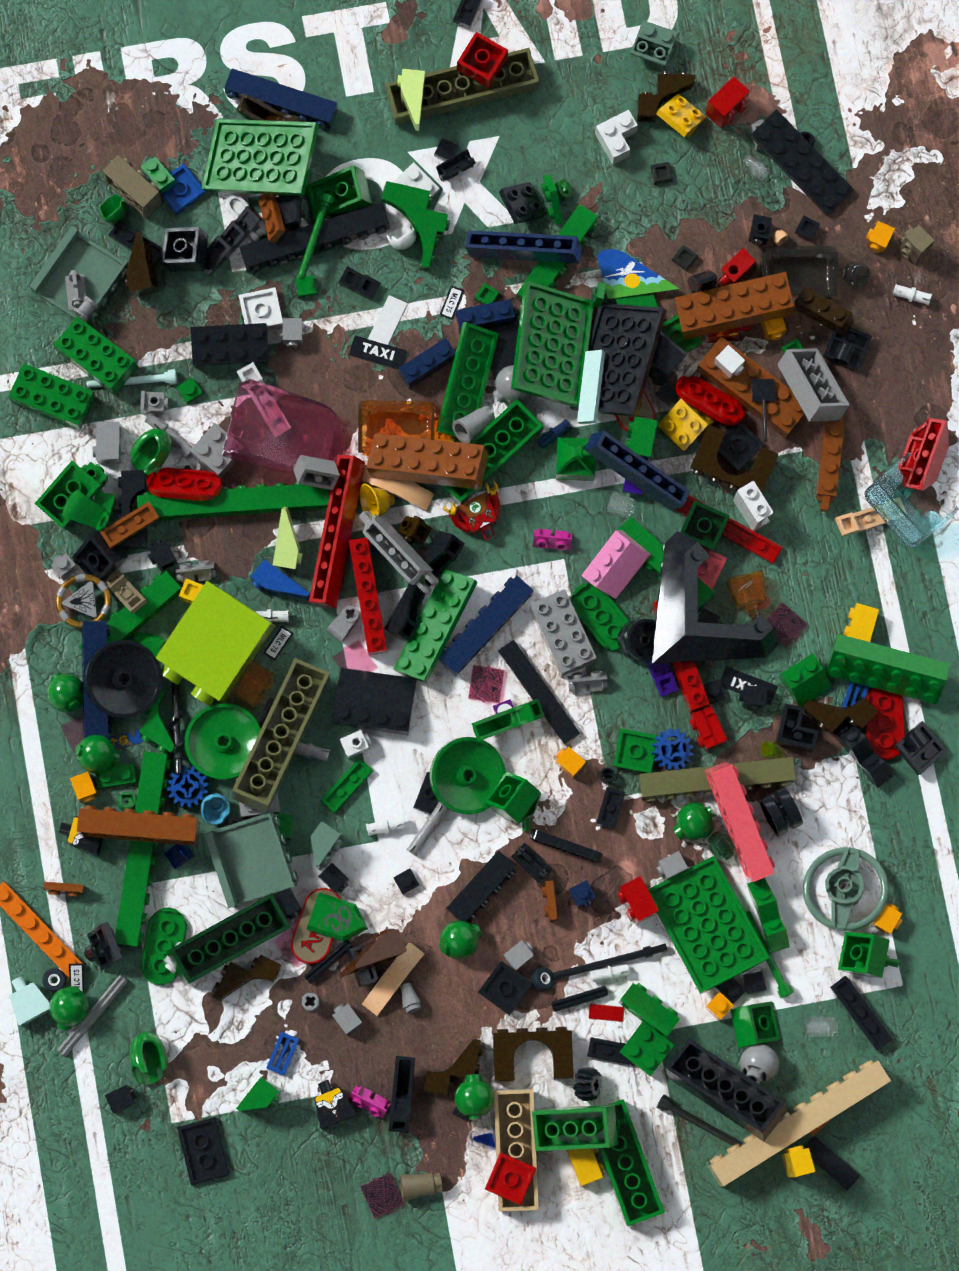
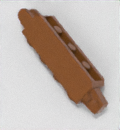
M844 414L838 422L826 421L824 424L815 492L816 501H821L819 512L827 513L829 503H834L836 498L845 423H843Z

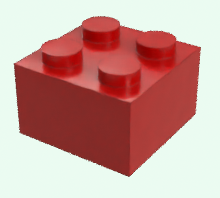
M475 32L457 61V71L489 88L508 58V49Z
M733 76L708 101L705 115L720 129L725 125L729 126L735 119L734 116L738 112L741 114L748 106L750 90Z
M641 876L619 887L617 898L621 905L625 904L627 907L626 915L630 922L634 921L637 925L658 913L659 910Z

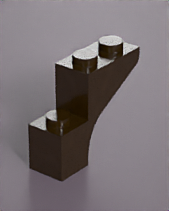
M671 72L658 73L656 95L651 92L638 94L637 122H655L659 106L677 94L680 95L692 89L695 75L687 72L672 74Z
M243 94L236 109L247 120L304 122L298 116L279 112L246 94Z
M864 697L849 707H838L811 700L803 704L805 708L804 713L811 719L815 717L819 720L818 725L826 732L828 730L833 732L847 716L850 717L848 721L856 728L858 725L863 728L878 712Z
M261 954L259 958H254L251 964L252 972L230 961L229 965L225 964L222 969L221 975L223 977L220 983L216 982L212 989V993H214L213 998L223 1000L249 981L255 979L267 980L274 984L282 965Z
M472 1040L449 1069L441 1072L427 1071L424 1091L447 1095L448 1091L452 1092L454 1081L450 1079V1076L466 1078V1075L479 1074L480 1064H477L478 1056L482 1057L484 1045L480 1044L481 1040Z

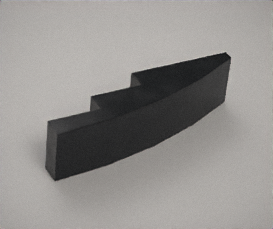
M246 206L238 218L232 220L224 232L218 235L207 248L204 271L209 276L229 258L263 219L250 206Z

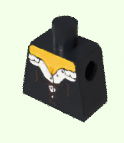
M77 816L74 817L72 825L61 823L59 834L69 836V845L94 856H99L103 838L80 836L77 833Z
M329 1080L318 1083L322 1095L315 1097L314 1100L321 1130L357 1116L340 1087L332 1090Z

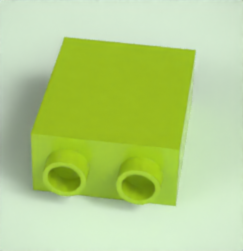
M206 581L156 656V659L164 664L161 668L162 675L173 683L179 685L184 677L196 685L191 695L208 706H211L215 699L226 702L276 625L213 583Z

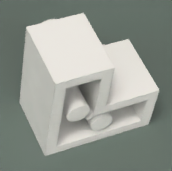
M629 110L596 126L595 135L612 165L629 157L630 148L625 138L637 132L638 125Z

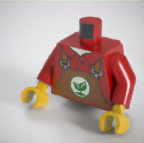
M494 480L493 488H489L486 483L487 491L457 507L449 501L451 504L450 510L443 506V510L449 514L455 527L472 535L481 532L485 541L495 536L491 526L497 524V518L500 516L501 503L497 492L498 485Z

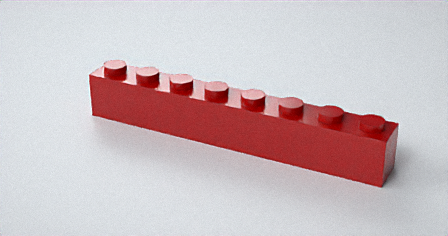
M354 455L337 456L336 466L340 476L334 489L330 491L309 598L310 603L320 608L337 609L349 540L351 538L365 462Z

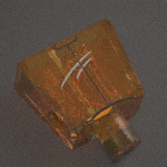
M760 570L728 578L725 583L737 609L747 608L749 618L760 614L758 605L764 604L766 600L763 571Z

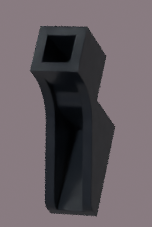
M847 720L832 732L837 741L858 763L867 779L877 788L893 777L886 762L874 752L867 737Z
M396 1056L388 1131L408 1133L416 1058Z

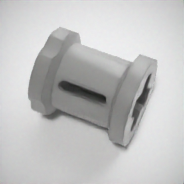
M85 296L82 304L73 311L82 320L88 321V316L94 309L98 308V305L92 299Z
M306 993L302 997V1006L307 1011H315L319 1007L320 1001L316 994ZM308 997L310 999L315 998V1005L313 1007L311 1005L306 1006V999Z

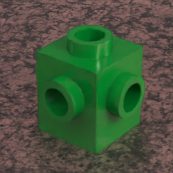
M90 462L88 465L84 464L81 467L101 485L97 491H100L108 483V476L99 464L95 465Z

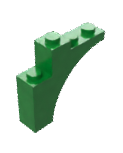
M386 181L381 202L398 210L414 227L421 248L420 269L428 270L429 266L434 264L435 255L432 254L433 247L437 248L439 237L436 234L443 235L449 229L450 220H447L448 214L426 209L430 208L432 197L429 196L430 191Z

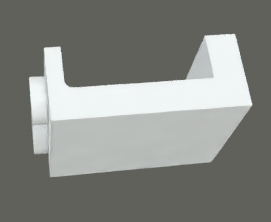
M752 481L737 490L733 501L751 530L756 531L770 522L768 517L773 514V511L755 482Z

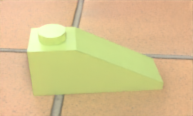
M402 69V75H398L397 86L401 87V95L416 131H419L425 71Z
M283 507L273 565L296 569L298 564L301 565L303 554L300 553V545L288 507Z

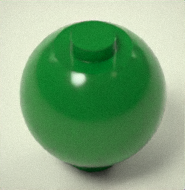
M57 673L53 675L47 689V697L51 706L65 713L79 709L83 704V682L71 674Z
M90 735L84 738L75 749V755L80 766L91 773H101L108 770L111 765L116 766L120 758V753L115 750L113 743L102 735Z
M698 802L689 803L678 812L676 818L677 825L673 827V830L680 840L684 838L691 841L704 840L714 829L715 813L710 806L706 807Z
M453 921L447 924L440 934L439 947L441 952L455 960H463L470 957L478 947L479 938L482 936L481 930L476 924L471 925L465 921Z
M75 986L62 988L50 1000V1014L54 1021L57 1022L58 1028L71 1030L72 1026L80 1024L86 1018L89 1011L88 999Z
M479 1074L466 1075V1081L461 1083L455 1092V1105L461 1114L469 1116V1120L481 1119V1116L486 1115L491 1110L494 1103L492 1088L488 1083L482 1081V1077Z

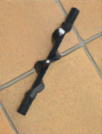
M171 682L174 717L169 722V731L175 736V748L173 750L175 775H182L183 756L181 748L185 738L180 734V719L183 717V709L179 705L181 697L179 685Z

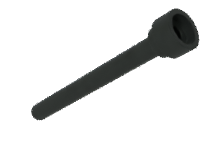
M665 1094L662 1095L656 1106L661 1111L665 1110L675 1113L732 1146L735 1144L741 1146L743 1144L736 1138L676 1106L670 1100L671 1098Z

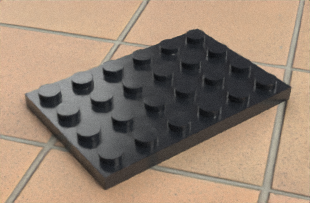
M602 303L598 308L588 346V351L603 350L605 352L598 413L637 417L667 312L664 308ZM570 406V408H571L573 411H578V410H579V408H575V407H571V406Z

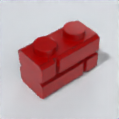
M712 705L690 715L691 719L688 721L693 731L696 730L699 737L696 739L700 748L704 747L705 751H708L728 741Z

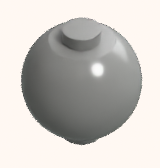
M514 365L503 368L495 380L496 390L493 392V395L502 404L505 401L513 403L516 399L521 402L530 395L511 389Z
M755 1044L748 1047L742 1053L740 1058L742 1074L758 1084L767 1083L776 1076L779 1069V1059L772 1048L763 1044Z

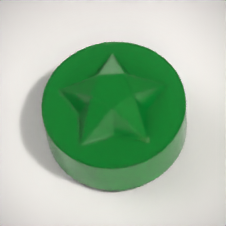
M562 179L555 183L558 198L565 199L571 196L572 188L567 180Z
M123 792L118 797L117 806L122 811L124 809L134 810L137 798L131 792Z

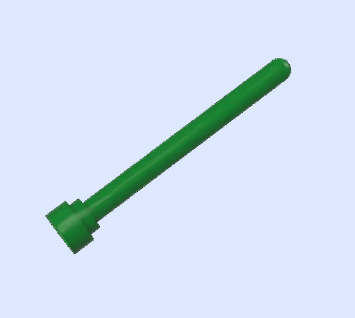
M321 193L318 200L320 209L298 273V278L301 280L306 276L327 209L333 206L335 200L329 194Z
M745 911L770 957L766 962L778 984L777 988L779 991L777 993L780 999L794 993L792 986L788 982L785 983L752 913Z

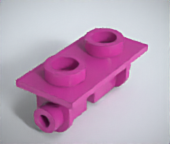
M540 528L534 530L533 547L558 549L561 551L571 550L572 534L569 531L555 530V536H551V530Z
M361 1085L360 1087L355 1086L348 1101L352 1102L357 1108L369 1111L372 1116L383 1119L391 1103L378 1094L372 1100L370 1098L372 1091Z

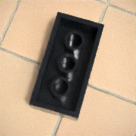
M267 323L190 327L192 364L194 367L269 362Z

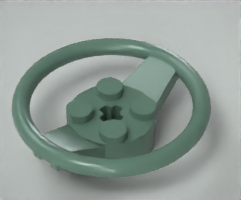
M840 847L821 854L810 865L803 881V897L811 915L822 925L838 931H853L869 925L881 914L888 899L889 884L883 867L869 853L856 848ZM843 855L838 868L834 869L831 873L829 872L825 880V890L831 901V920H829L817 910L812 901L811 881L814 873L822 863L832 857ZM860 857L867 861L877 872L881 884V894L877 906L867 917L854 923H848L852 906L859 903L865 891L864 880L859 873ZM844 882H847L848 886H850L846 890L840 888V885H844Z

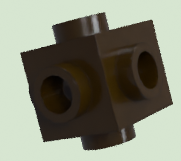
M405 516L397 532L409 544L414 542L424 545L432 528L418 516Z

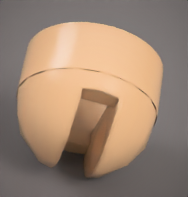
M776 230L772 235V239L777 246L784 244L789 238V235L783 230Z

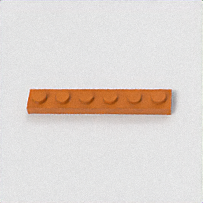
M5 882L0 885V906L69 977V964L83 963Z

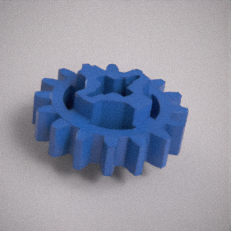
M671 728L667 729L666 732H660V736L654 738L657 743L651 745L655 747V750L651 753L656 754L657 757L654 761H660L659 767L666 765V770H671V768L678 770V768L685 767L684 763H690L688 756H693V753L689 752L693 745L688 744L691 738H684L685 732L679 734V729L673 731ZM668 737H674L675 739L672 740V741H670V740H667L666 738H668ZM673 758L675 760H679L677 762H670V760H672Z
M184 766L182 775L171 773L173 780H167L171 787L166 789L168 792H172L169 798H175L173 802L175 805L181 802V808H184L185 804H187L189 809H191L193 803L199 806L198 801L204 800L203 794L207 795L209 793L205 790V788L209 787V784L204 783L207 777H201V773L195 772L193 766L191 770ZM190 775L198 778L200 782L191 780ZM183 776L182 781L176 784L177 780ZM187 780L193 786L189 789V795L183 788L186 787ZM196 791H200L199 794L195 798H193L194 793ZM176 793L184 794L185 800L180 798Z

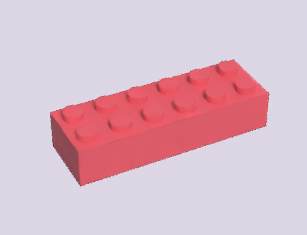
M724 762L704 770L746 879L755 882L774 874V861L771 856L768 857L766 852L768 849L767 843L759 835L761 828L758 821H754L752 817L754 810L751 803H747L745 799L747 792L744 785H740L738 781L740 774L737 767Z

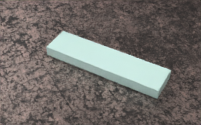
M603 350L586 351L577 418L579 424L597 423L605 358Z

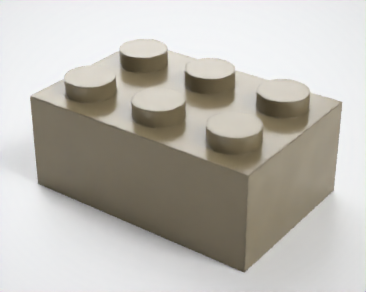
M117 155L102 170L105 181L144 218L148 219L162 205L161 194L158 192L159 188L153 182H147L145 175L140 170L135 171L128 159L125 157L122 159Z

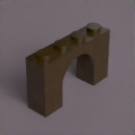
M708 424L690 466V469L693 470L692 473L703 477V475L711 477L710 481L721 484V482L728 484V488L734 491L754 481L760 492L763 493L779 454L761 447L753 467L747 473L738 476L730 475L721 469L717 461V453L726 432Z
M547 1027L536 1028L535 1032H528V1028H518L516 1032L508 1033V1029H497V1033H493L495 1082L515 1080L514 1054L517 1048L527 1041H539L549 1048L553 1059V1079H573L572 1030H567V1027H555L556 1031H548Z

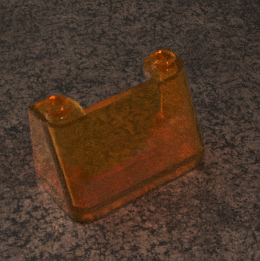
M360 401L358 407V453L369 456L375 433L435 440V403L431 401Z

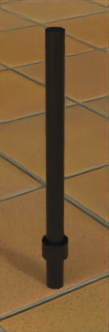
M665 943L654 947H642V950L554 972L553 977L554 980L642 957H645V959L650 958L654 954L668 951Z

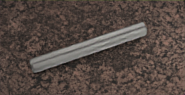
M119 975L91 1008L86 1018L76 1026L58 1048V1051L63 1056L68 1055L127 984V980L123 976Z

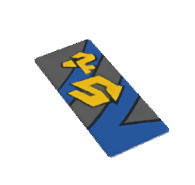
M139 729L107 737L113 743L115 750L142 742Z

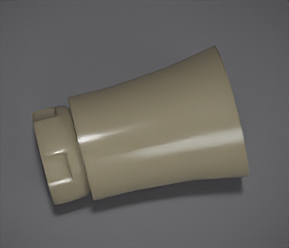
M440 1173L399 1175L403 1202L442 1192Z

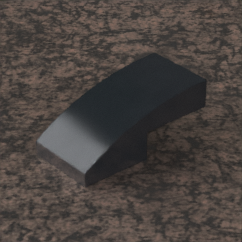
M349 266L345 268L338 281V284L371 300L381 285L380 282L366 274L363 275Z

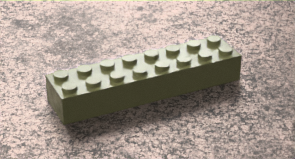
M530 48L509 52L506 62L489 88L457 71V66L426 73L421 119L539 90V79ZM397 81L386 83V94L395 126L412 122L401 95V87L397 86Z
M294 658L232 789L231 799L268 813L327 687L330 672Z

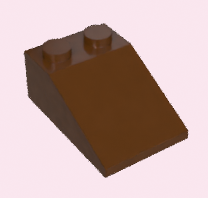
M386 929L381 931L380 934L373 936V940L367 943L340 973L341 977L391 961L405 953L407 950L399 929L394 931Z

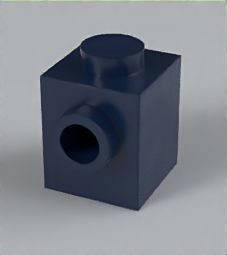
M587 880L569 889L568 892L577 908L582 906L584 909L594 904L593 900L596 897Z

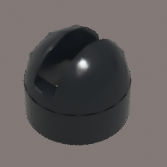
M609 767L603 768L600 772V780L604 784H611L615 780V771Z

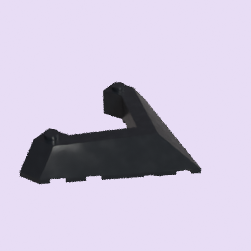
M678 531L663 544L664 556L661 563V584L658 591L655 619L657 622L656 628H654V650L651 664L766 658L779 645L774 627L761 613L752 617L745 625L698 622L697 568L710 555L697 541Z

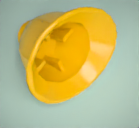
M368 484L361 485L360 503L362 511H369L372 515L376 514L380 517L387 513L390 506L394 505V496L386 490L372 488Z

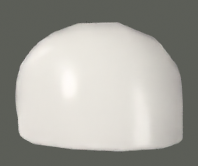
M409 226L394 230L387 235L390 245L397 250L410 248L415 243L417 237L414 227L411 230Z

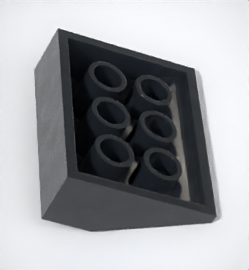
M341 668L332 714V724L409 735L417 680L410 677Z

